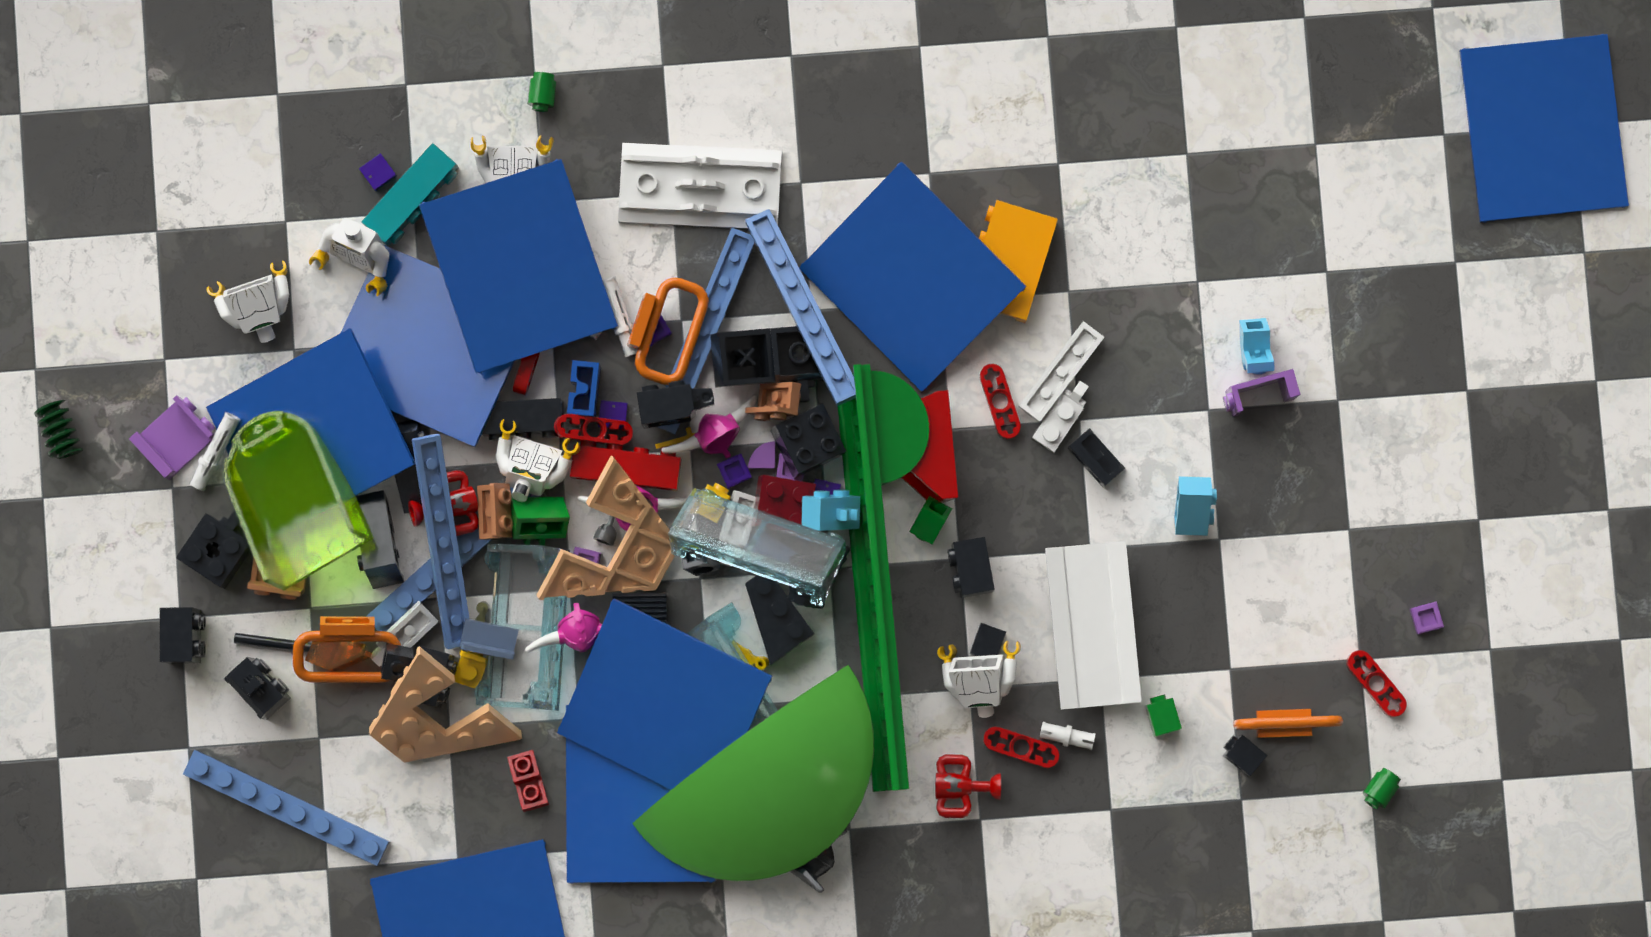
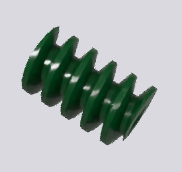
M66 400L48 403L34 412L35 417L42 418L38 421V426L46 428L41 432L42 437L49 438L45 441V446L53 448L48 452L50 458L63 459L83 451V448H74L73 446L80 441L79 438L70 437L76 431V428H67L66 426L73 421L72 418L63 417L69 411V408H60V405Z

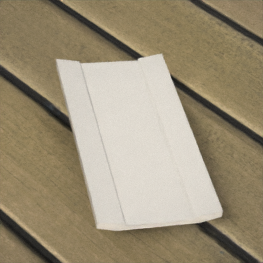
M623 143L618 223L748 229L745 219L770 209L778 225L782 151Z
M1126 541L1045 548L1061 710L1142 702Z

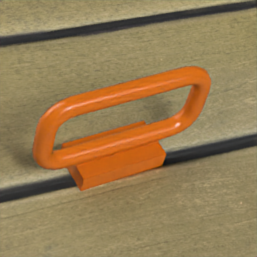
M673 277L661 283L656 296L648 293L643 295L627 346L638 349L635 357V366L642 377L662 385H669L668 383L683 380L708 309V295L700 285ZM678 288L696 295L698 305L677 369L673 374L666 375L649 369L645 362L669 290Z
M320 616V631L304 632L295 640L293 645V668L300 679L311 683L388 682L391 680L381 679V672L307 671L304 668V646L308 642H386L400 646L401 643L390 632L375 631V617Z
M1311 709L1256 711V718L1235 720L1233 727L1236 730H1257V738L1312 736V728L1338 727L1343 724V718L1341 716H1311Z

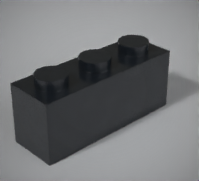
M561 398L497 401L482 435L488 437L489 441H499V437H502L503 433L500 430V423L504 419L503 429L505 431L512 430L513 421L516 423L515 431L511 435L524 439H531V434H542V438H556L558 435L555 432L554 423L559 416L563 415V400Z

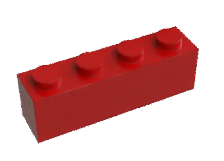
M581 441L580 451L572 455L573 461L570 471L572 479L597 482L610 456H613L636 486L678 491L682 459L681 457H676V453H662L660 451V455L649 454L650 449L634 447L633 452L624 451L623 446L607 444V448L596 447L597 443Z

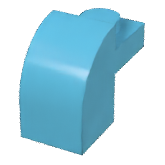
M1267 319L1239 320L1243 369L1247 370V373L1254 374L1274 371V359L1270 350V329Z

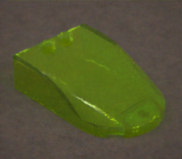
M271 411L260 414L248 421L233 437L231 441L233 445L229 456L224 460L225 485L264 582L286 590L374 539L347 479L318 432L309 422L291 413Z

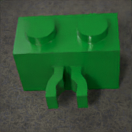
M528 497L524 502L511 499L513 539H522L524 546H530V541L537 539L539 546H545V538H566L570 516L563 497Z

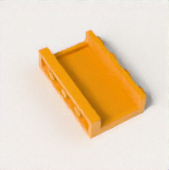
M996 200L995 207L989 205L985 221L990 222L987 232L981 231L979 239L1026 285L1025 290L1020 292L1000 313L1016 318L1015 321L1026 323L1058 219Z

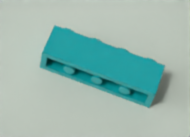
M432 143L361 223L378 233L385 245L396 244L405 233L403 229L409 223L413 225L421 217L422 213L419 204L437 199L440 195V188L445 183L449 185L457 177L458 165Z

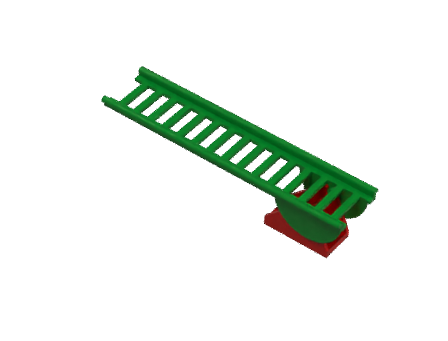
M870 364L853 365L854 373H852L854 376L856 398L837 407L840 439L846 449V452L842 455L845 490H849L852 496H860L859 529H849L863 691L871 713L874 732V756L871 771L873 792L909 789L881 486L902 478L925 500L931 496L939 502L945 503L958 498L948 390L936 391L920 398L917 392L901 378L882 371H871Z

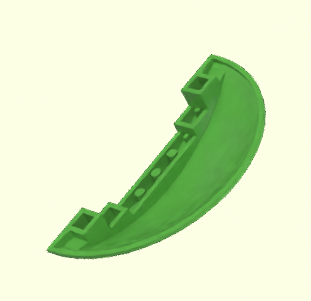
M845 666L731 743L652 805L632 823L653 848L672 862L700 875L722 880L752 881L771 878L790 872L819 856L835 842L854 818L863 801L873 766L874 732L871 713L861 685L850 666Z

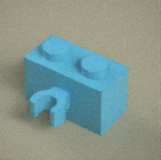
M1179 476L1174 513L1175 535L1208 536L1209 525L1214 524V509H1211V505H1216L1217 490L1212 489L1211 478Z
M833 490V495H830V491H814V496H802V529L816 531L859 529L860 496L850 495L849 490Z

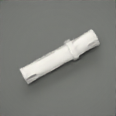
M616 276L604 279L603 283L618 325L614 330L615 335L619 336L625 357L635 355L638 349L627 346L634 323L631 324Z
M225 412L204 456H200L198 460L200 464L192 480L189 482L191 486L205 491V487L214 470L217 471L220 466L218 462L240 422V418Z

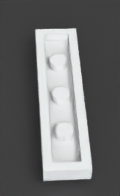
M1083 321L1018 407L1040 423L1104 339V336Z

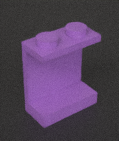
M1290 369L1230 386L1225 391L1226 396L1223 397L1226 411H1231L1232 417L1238 416L1243 411L1239 393L1278 383L1284 403L1295 400L1301 394L1294 370Z
M177 395L173 398L175 402L142 433L136 432L129 438L161 475L168 480L175 476L212 441L214 436L212 430L215 429L205 416L202 419L194 412L197 407L187 397L182 399Z

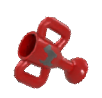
M464 471L446 472L448 483L461 481L460 489L450 491L453 516L467 515L471 522L455 526L456 536L473 533L478 529L479 519L475 513L478 512L475 491L472 486H469L468 476ZM412 500L408 502V509L414 527H417L424 520L423 507L420 503Z
M945 754L939 757L936 762L938 773L935 775V799H938L936 810L939 816L944 818L967 817L971 812L969 795L972 792H990L993 798L1001 800V773L995 774L991 777L990 781H972L969 778L971 761L967 756ZM944 765H963L964 767L961 774L947 773ZM960 798L964 805L963 808L944 807L947 800Z

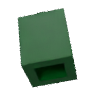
M929 496L909 532L914 534L919 540L933 545L953 508Z
M1165 694L1150 698L1151 704L1145 705L1153 736L1182 729L1173 698L1166 699Z

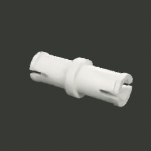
M1043 722L1039 738L1063 743L1062 746L1066 747L1069 744L1092 750L1096 733L1075 730L1070 725L1062 727Z

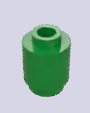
M534 72L533 78H530L527 104L532 106L533 111L548 112V108L554 107L557 83L554 81V74Z
M1382 768L1380 772H1376L1363 791V795L1366 797L1364 801L1374 809L1378 810L1379 807L1385 808L1398 790V784L1401 779L1390 770Z

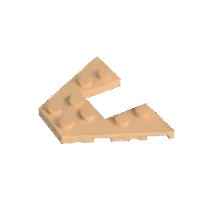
M610 456L586 503L591 508L628 522L631 525L608 567L561 549L537 593L539 600L558 596L572 598L581 594L585 596L605 595V592L616 591L630 593L636 590H656L680 547L678 539L616 459Z
M420 646L416 649L417 654L411 664L405 667L403 677L398 679L391 690V697L386 705H382L379 710V716L373 720L369 727L370 736L404 763L522 739L521 730L489 703L447 729L421 710L418 705L454 684L455 679L454 674Z

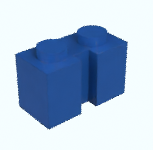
M572 360L570 382L572 385L577 386L576 393L569 392L567 414L596 417L601 373L600 363Z

